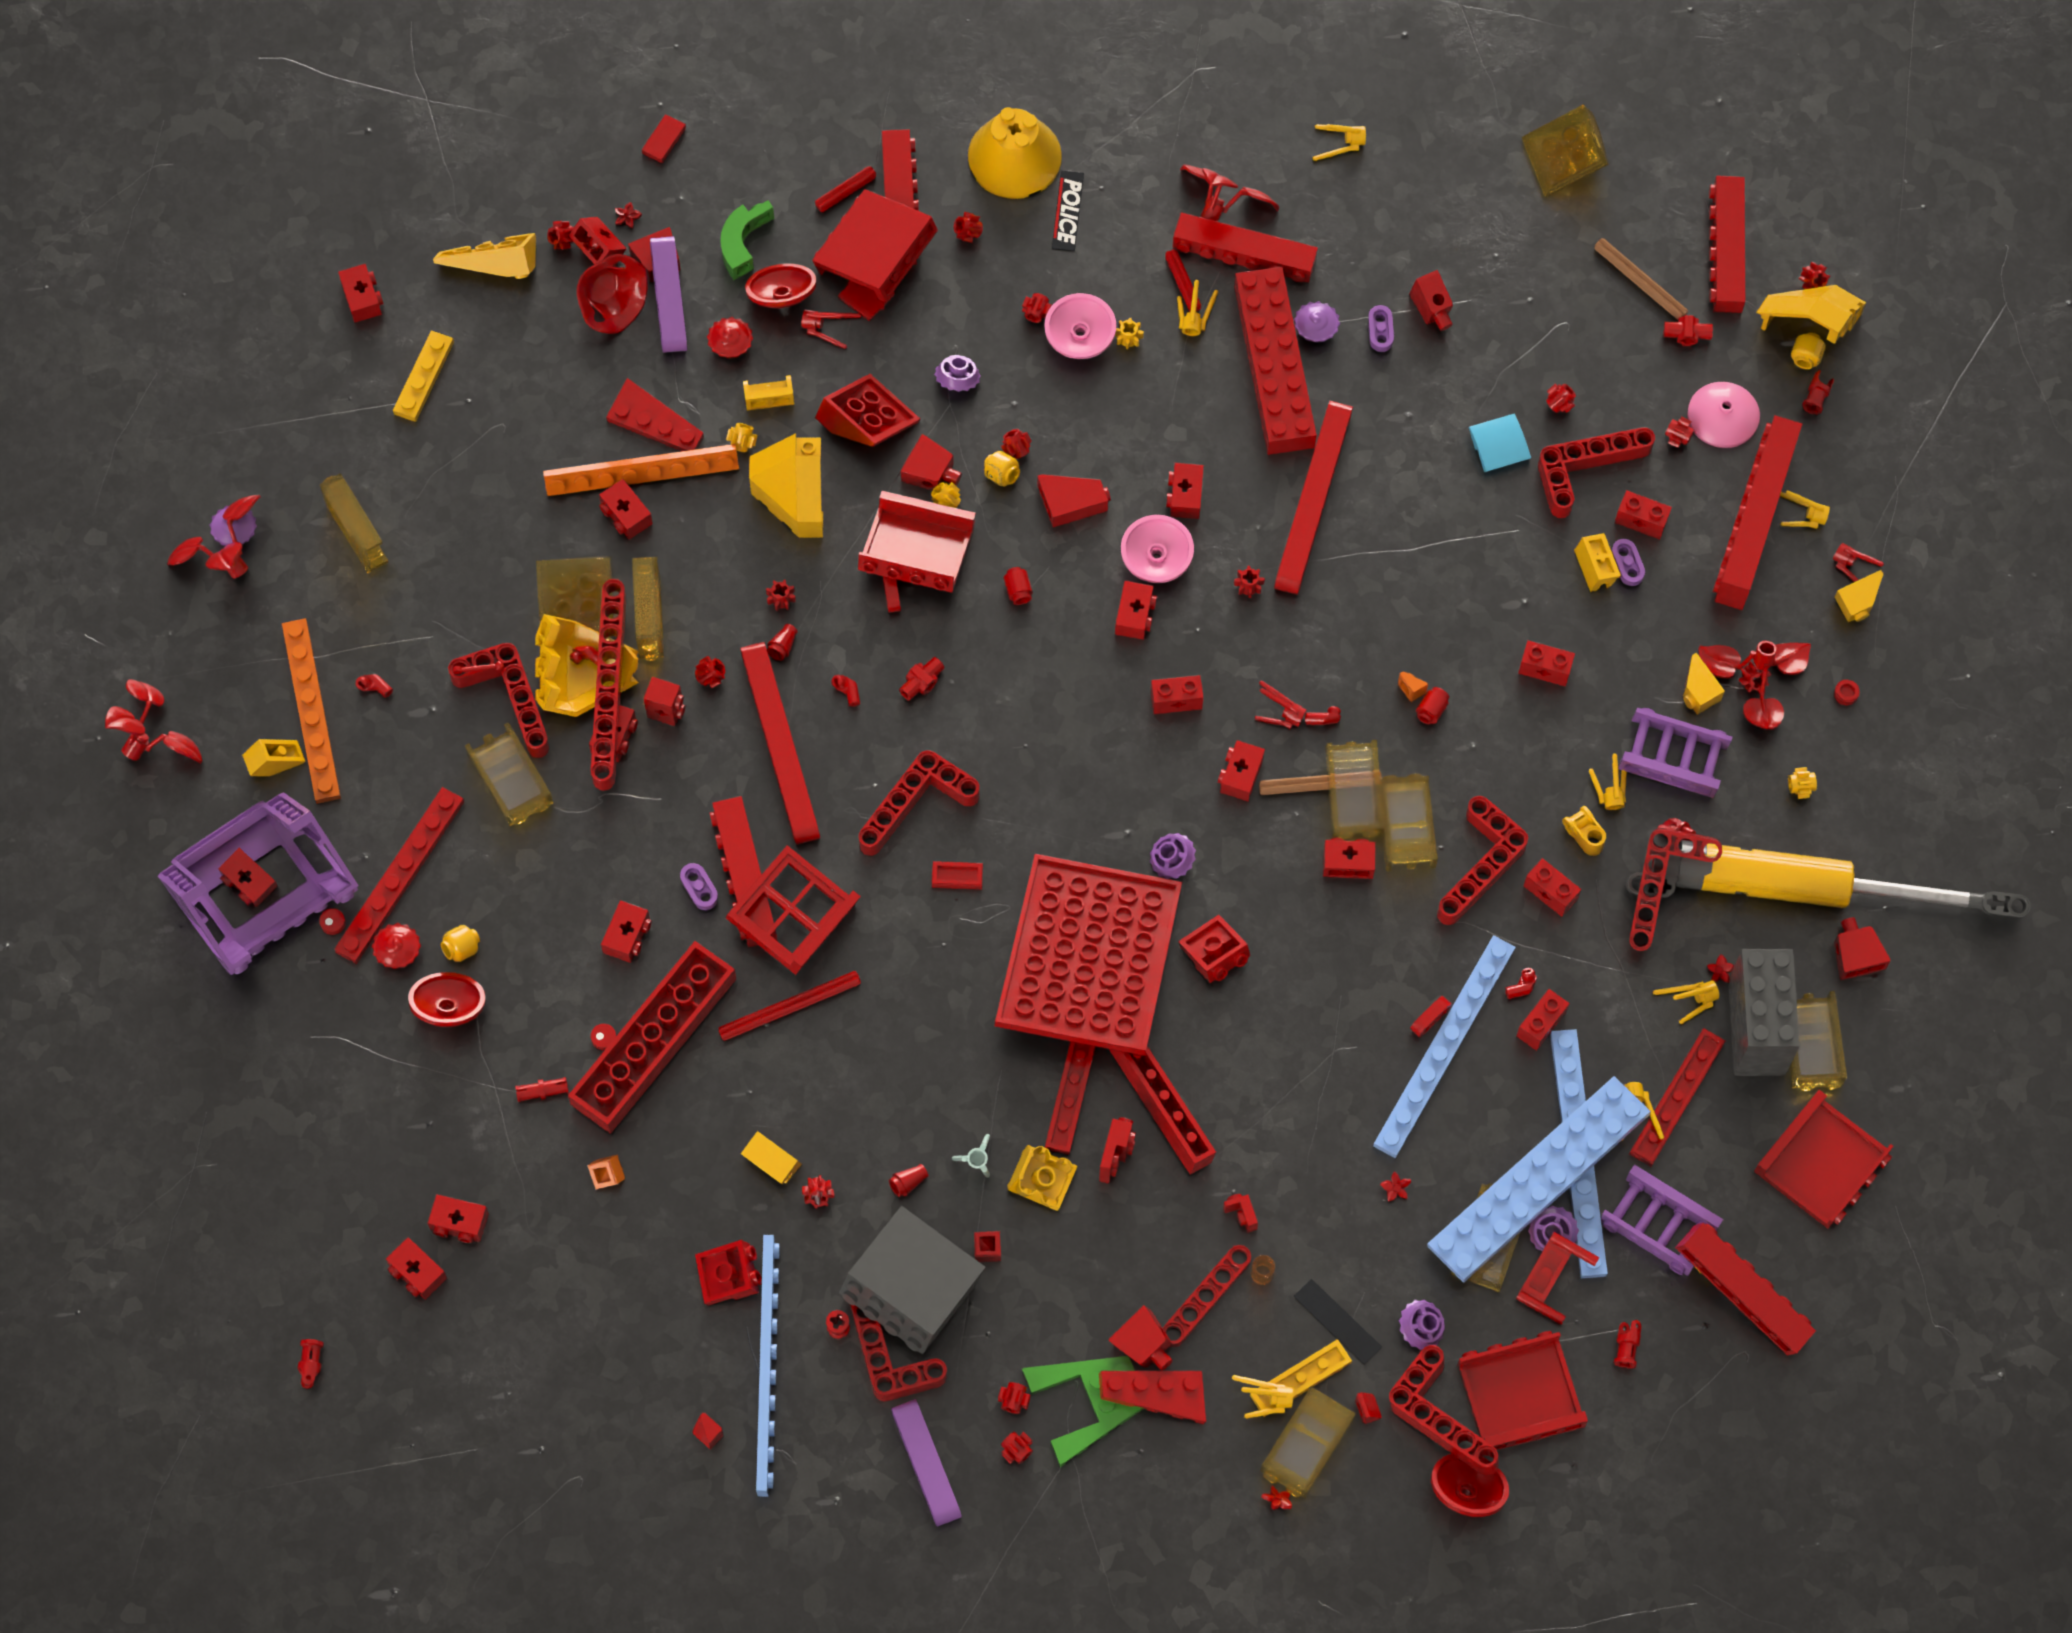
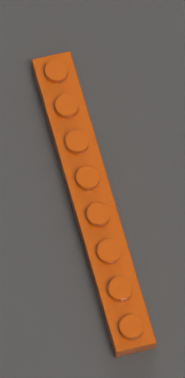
M736 444L543 472L547 496L609 488L622 479L628 485L737 470L739 465Z
M306 618L282 623L315 801L316 804L338 800L341 799L308 623Z

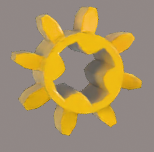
M1131 318L1124 322L1120 320L1119 328H1116L1115 336L1118 337L1117 345L1122 344L1126 349L1134 345L1138 347L1139 339H1142L1144 331L1140 330L1141 323H1135Z
M736 423L735 428L731 427V429H728L726 440L731 441V445L736 444V451L747 452L748 447L752 448L755 446L758 435L752 434L754 429L752 426Z
M942 482L933 489L931 493L933 498L931 500L936 504L956 508L961 501L960 494L958 493L960 489L952 482L949 485Z
M1807 767L1795 768L1793 775L1788 776L1790 793H1795L1798 799L1810 798L1811 791H1816L1817 789L1815 773L1807 771Z

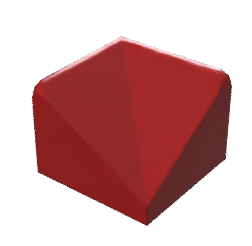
M1000 1231L974 1232L975 1260L978 1262L1001 1261Z
M702 1413L699 1416L692 1432L710 1450L724 1436L722 1427L706 1413Z

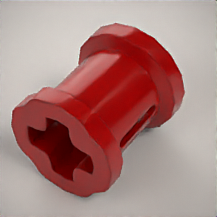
M835 1310L828 1314L826 1325L829 1335L834 1339L846 1337L850 1332L848 1315L842 1310ZM838 1321H842V1325H839L838 1329H835L834 1324H837Z

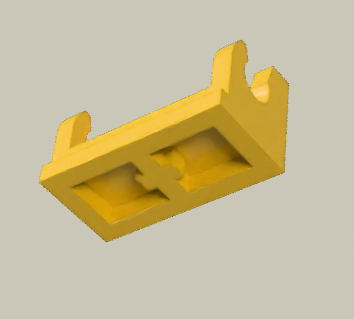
M791 375L786 376V380L748 385V381H743L747 411L794 405Z
M1605 534L1582 537L1574 551L1590 592L1597 591L1603 584L1609 588L1621 575Z
M758 1131L741 1153V1155L781 1184H787L802 1165V1163Z

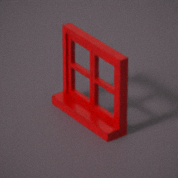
M787 845L725 918L796 975L856 905L861 896L854 890L848 895ZM787 865H790L809 881L808 885L792 903L770 886ZM813 885L835 902L818 924L796 907ZM762 894H765L784 910L783 914L767 932L745 915ZM788 914L810 931L793 953L770 936Z

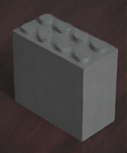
M1742 949L1730 974V982L1728 983L1734 1076H1785L1800 1047L1793 949Z
M901 1206L848 1272L839 1294L842 1295L847 1303L856 1305L863 1310L866 1317L882 1324L889 1334L898 1336L905 1341L911 1350L924 1354L975 1288L985 1266Z

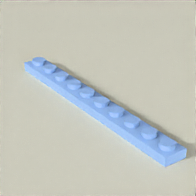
M1493 935L1375 1140L1373 1147L1396 1159L1515 951V946Z
M1577 1029L1551 1031L1550 1033L1561 1123L1586 1102ZM1593 1166L1569 1187L1573 1218L1577 1220V1228L1579 1229L1576 1244L1599 1257L1595 1266L1578 1257L1581 1279L1606 1277L1608 1274Z
M763 1235L756 1480L757 1496L768 1497V1489H773L774 1475L769 1473V1463H774V1447H770V1437H775V1421H770V1411H775L776 1396L771 1395V1385H776V1370H772V1360H777V1344H772V1336L778 1332V1319H773V1309H778V1293H774V1284H779V1268H774V1262L780 1256V1244L775 1243L774 1235Z

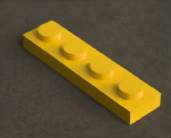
M434 331L430 332L393 409L394 415L414 422L417 421L454 344L452 337Z
M1337 1339L1268 1383L1292 1387L1294 1399L1351 1364L1352 1360ZM1250 1393V1397L1259 1410L1275 1407V1405H1270L1269 1395Z

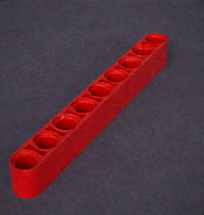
M1329 401L1277 573L1274 589L1296 595L1299 593L1348 429L1353 406Z
M609 579L603 584L591 776L594 786L602 791L612 788L616 777L626 615L625 589L623 583L618 579ZM614 591L619 592L617 596H610L609 594ZM611 614H618L614 619L608 618ZM610 636L617 637L614 641L606 640ZM608 659H615V660H616V661H615L614 663H612V664H606V663H605V661L608 660ZM608 681L614 682V684L609 687L603 685L605 682ZM605 704L613 705L610 709H602ZM604 727L612 728L609 732L604 733L600 731ZM602 750L610 751L607 755H599V752ZM600 773L609 774L603 779L597 777Z
M765 642L741 647L742 659L795 844L798 845L820 839L819 829Z

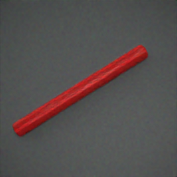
M852 971L718 1028L719 1034L726 1041L858 986L861 983L860 977L856 971Z

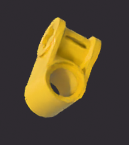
M1582 806L1579 812L1571 817L1563 818L1562 822L1567 832L1576 840L1583 851L1590 856H1596L1603 851L1606 833L1595 820L1591 811L1586 806ZM1595 838L1599 840V843H1591L1588 839Z

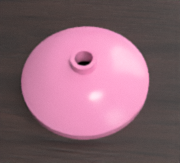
M1076 293L1059 299L1051 306L1045 318V334L1050 345L1060 354L1073 359H1088L1101 354L1111 345L1116 333V319L1112 309L1102 299L1090 294ZM1082 332L1084 335L1078 336L1077 333Z
M1714 382L1703 386L1693 395L1688 406L1687 416L1688 420L1692 421L1690 427L1695 429L1694 434L1703 442L1718 448H1733L1744 444L1755 434L1760 421V411L1754 397L1743 387L1730 382ZM1727 405L1730 409H1724L1722 406Z
M1150 515L1140 518L1128 527L1122 538L1121 556L1125 566L1134 576L1147 582L1165 583L1172 581L1188 569L1193 559L1194 543L1190 532L1182 523L1169 516ZM1154 554H1159V555H1161V557H1160V558H1154L1153 555H1154Z

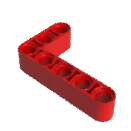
M1642 427L1543 448L1538 461V470L1551 513L1557 518H1565L1572 511L1574 493L1567 472L1646 457L1651 453L1654 445V432L1649 428ZM1643 440L1648 444H1641L1638 441ZM1615 445H1621L1624 449H1618ZM1592 450H1599L1601 453L1596 454ZM1569 454H1574V455H1576L1578 458H1571V457L1568 456V455H1569ZM1545 459H1552L1555 462L1549 463ZM1558 480L1561 484H1554L1551 481ZM1558 501H1563V502L1567 503V505L1562 506V505L1558 504L1557 502H1558Z
M502 643L456 658L449 663L448 671L453 685L459 688L502 676L529 754L535 758L546 756L550 749L547 734L518 651L513 644ZM506 655L513 656L510 660L502 659ZM498 661L504 664L502 671H497L496 669L469 671L461 676L453 674L452 671L454 666H479L482 663H489L491 665ZM514 676L521 677L518 681H510ZM520 698H528L524 703L517 702ZM528 719H535V722L532 724L524 723ZM536 740L543 741L539 746L531 745Z
M930 750L921 752L860 830L859 848L861 852L868 856L876 855L930 785H933L960 804L971 807L978 803L980 799L978 781ZM926 762L934 764L931 768H924L922 765ZM947 775L954 777L949 782L944 781L942 778ZM916 781L919 785L917 787H910L908 783ZM965 789H972L975 791L971 795H966L963 793ZM896 800L905 802L902 806H896L893 803ZM882 819H888L891 821L887 825H881L879 823V821ZM867 838H874L876 842H874L873 844H867L864 842V840Z
M1475 796L1469 801L1466 817L1476 829L1495 845L1440 901L1437 916L1439 921L1445 925L1455 924L1526 850L1528 835L1525 830L1484 796ZM1473 808H1481L1484 813L1477 814L1473 811ZM1495 823L1500 824L1503 829L1496 830L1491 825ZM1515 839L1520 841L1522 845L1514 846L1510 841ZM1500 856L1504 858L1505 862L1498 863L1494 860V857ZM1484 873L1489 878L1482 880L1478 878L1477 874ZM1468 890L1472 893V895L1466 897L1463 896L1460 893V891ZM1451 907L1456 912L1449 914L1444 911V908Z
M1657 828L1651 833L1630 933V944L1635 950L1644 951L1651 946L1669 856L1675 855L1705 862H1715L1722 855V844L1718 839L1667 828ZM1659 833L1665 834L1668 838V843L1663 847L1657 846L1654 843V836ZM1688 838L1693 842V848L1690 851H1682L1679 848V842L1682 839ZM1713 843L1718 847V853L1715 856H1707L1704 853V847L1707 844ZM1653 858H1658L1663 862V868L1659 871H1653L1649 867V861ZM1648 883H1654L1658 887V893L1649 896L1645 893L1644 886ZM1647 907L1653 911V917L1650 920H1643L1639 916V911L1642 908ZM1638 932H1643L1648 936V942L1643 945L1637 944L1634 940V935Z
M849 1304L873 1393L878 1400L890 1401L938 1388L946 1382L947 1367L942 1360L937 1358L893 1369L880 1323L868 1317H859L858 1312L861 1309L856 1305ZM869 1333H874L878 1336V1339L870 1343L864 1337ZM880 1357L885 1360V1363L881 1367H875L871 1364V1361L874 1358ZM933 1368H937L942 1371V1375L938 1378H933L929 1376L928 1372ZM908 1375H913L917 1378V1381L912 1385H908L903 1382V1379ZM882 1382H888L892 1385V1388L887 1392H883L878 1389V1385Z
M1436 1345L1426 1346L1389 1393L1391 1410L1398 1417L1480 1474H1494L1499 1467L1496 1448L1423 1398L1445 1367L1444 1354L1440 1347ZM1430 1357H1436L1439 1359V1361L1435 1364H1429L1426 1362V1360ZM1414 1377H1421L1423 1379V1382L1420 1384H1413L1410 1381ZM1399 1397L1408 1399L1405 1404H1397L1395 1402ZM1422 1411L1427 1412L1429 1414V1416L1425 1419H1419L1416 1417V1415ZM1442 1426H1447L1451 1429L1446 1434H1441L1437 1431ZM1463 1441H1468L1472 1444L1467 1449H1462L1458 1445ZM1484 1456H1490L1494 1459L1489 1464H1484L1480 1461Z

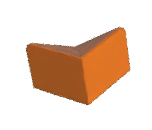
M1401 672L1399 675L1398 685L1409 701L1413 702L1427 693L1428 684L1425 681L1407 672Z
M618 1155L597 1159L587 1165L595 1189L616 1185L625 1179Z

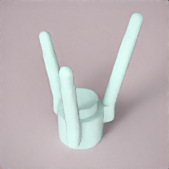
M986 1134L980 1147L970 1150L967 1156H953L952 1160L968 1162L971 1167L980 1168L985 1177H990V1173L985 1166L988 1160L985 1149L990 1135Z

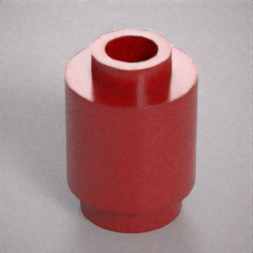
M1013 567L1007 570L1003 579L1009 599L1013 601L1014 605L1030 602L1033 591L1027 571L1020 567Z
M1433 687L1432 690H1428L1416 709L1418 719L1425 724H1436L1449 704V694L1439 687Z

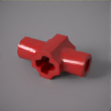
M1685 315L1678 318V322H1664L1663 337L1677 338V343L1682 344V346H1692L1698 344V339L1712 340L1713 324H1701L1699 319L1693 315Z
M933 657L925 665L922 663L915 664L906 675L907 682L899 688L901 695L910 701L919 692L923 695L928 694L938 682V677L936 676L945 668L943 663L938 658Z

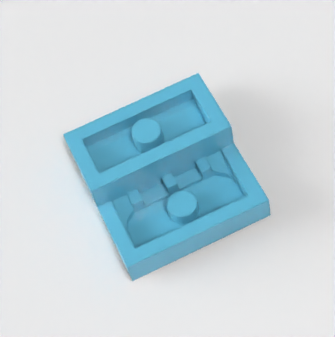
M1515 414L1468 427L1474 448L1478 450L1484 472L1531 459L1524 434Z

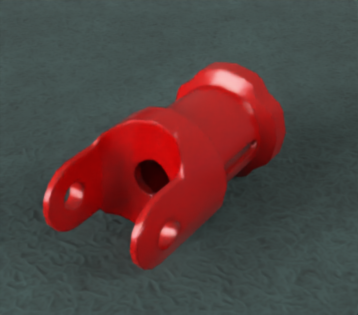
M1821 370L1814 374L1808 388L1809 394L1807 399L1802 402L1803 410L1810 414L1818 415L1822 413V404L1824 399L1829 396L1834 382L1832 378L1827 385L1819 380Z
M1633 1320L1631 1327L1626 1322L1620 1324L1616 1341L1619 1344L1617 1358H1614V1365L1622 1368H1636V1349L1640 1346L1641 1323L1638 1320Z
M315 1339L300 1341L302 1355L297 1368L302 1375L301 1385L305 1389L312 1388L315 1376L321 1371L322 1365L319 1363L324 1342ZM310 1351H312V1359L309 1358Z

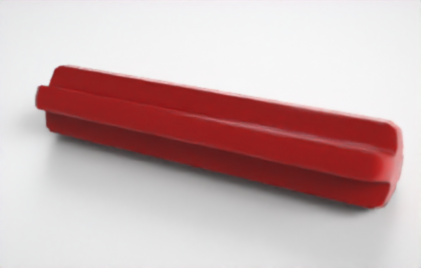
M868 166L815 201L817 209L820 212L826 211L875 179V170Z
M1177 250L1167 251L1165 253L1166 261L1187 308L1191 312L1194 287ZM1197 298L1196 311H1199L1201 303L1199 298Z

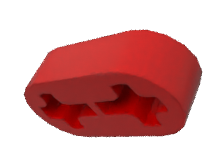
M883 576L888 613L899 612L901 608L896 579Z
M1444 996L1439 997L1417 1018L1410 1029L1419 1038L1422 1037L1449 1011L1452 1003Z

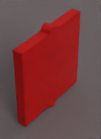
M848 281V285L838 295V299L870 322L880 310H884V306L895 295V292L884 302L878 299L874 290L853 281Z

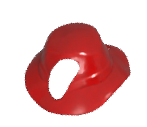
M623 254L611 255L585 270L577 284V300L586 324L595 331L607 334L619 333L626 329L636 319L645 304L648 291L647 271L637 260ZM620 261L625 264V267H614V264ZM592 306L602 314L605 319L604 322H596L594 320L595 312Z

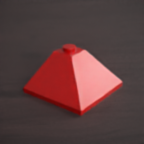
M871 374L824 397L815 416V419L832 434L872 447L920 421V418Z

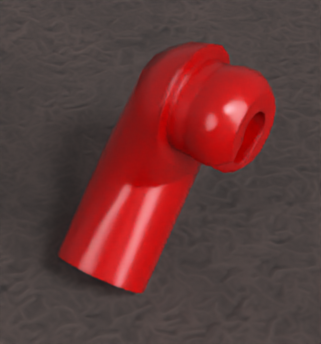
M576 646L572 649L573 652L570 654V660L575 664H579L583 659H589L597 665L598 651L594 647Z
M377 674L363 675L355 681L357 689L362 691L377 690L384 698L389 697L393 692V688Z
M835 675L831 680L832 686L847 695L849 706L855 707L860 705L857 683L844 675Z
M1331 706L1327 712H1307L1305 714L1306 725L1336 724L1341 719V710L1338 707Z
M1532 968L1522 970V975L1517 985L1505 987L1507 999L1525 996L1532 992L1537 981V976Z

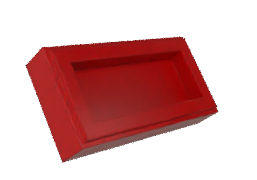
M665 114L642 148V154L663 163L685 131L686 124Z
M933 861L932 888L982 890L983 863Z

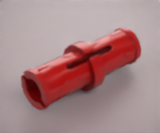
M566 1077L549 1081L540 1079L538 1083L515 1086L518 1102L535 1098L544 1100L546 1096L569 1093Z

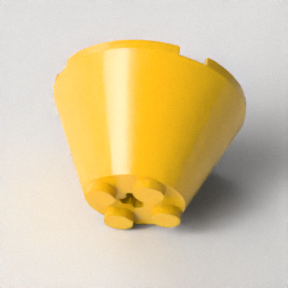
M1007 107L1002 109L1001 113L984 124L975 133L968 150V163L978 184L988 192L1003 198L1029 197V194L1039 190L1043 191L1054 181L1061 166V147L1052 130L1034 115L1022 109Z

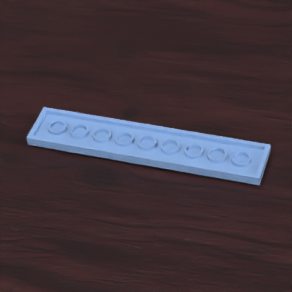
M1613 1076L1427 1243V1247L1464 1283L1650 1115V1110Z

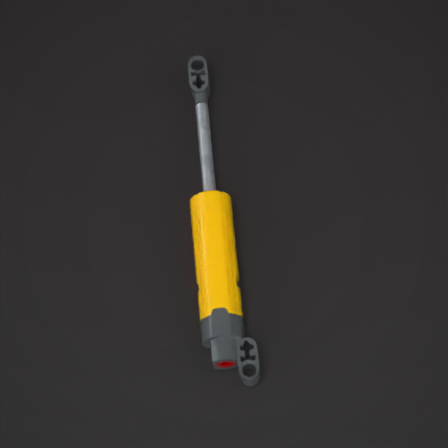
M1681 840L1679 848L1682 851H1690L1693 848V842ZM1709 843L1704 847V853L1707 856H1715L1718 853V847L1715 844ZM1722 845V855L1715 862H1705L1670 855L1665 876V885L1669 886V890H1665L1661 895V898L1669 897L1674 893L1675 887L1726 894L1741 895L1745 893L1746 896L1846 908L1850 904L1852 893L1976 908L1989 915L2013 918L2027 915L2031 908L2029 899L2021 894L1997 891L1978 894L1854 878V865L1851 861L1758 849L1748 851L1745 848ZM1653 858L1651 870H1661L1663 862L1658 858ZM1635 872L1626 879V888L1633 895H1638L1639 891L1632 887V879L1634 877L1642 878L1643 872ZM1650 883L1644 886V891L1647 895L1653 896L1658 893V888H1651V893L1648 892ZM1993 896V901L2004 902V906H1994L1991 909V905L1987 904V900L1992 899ZM2015 899L2020 900L2023 904L2020 913L2012 910L2011 904Z

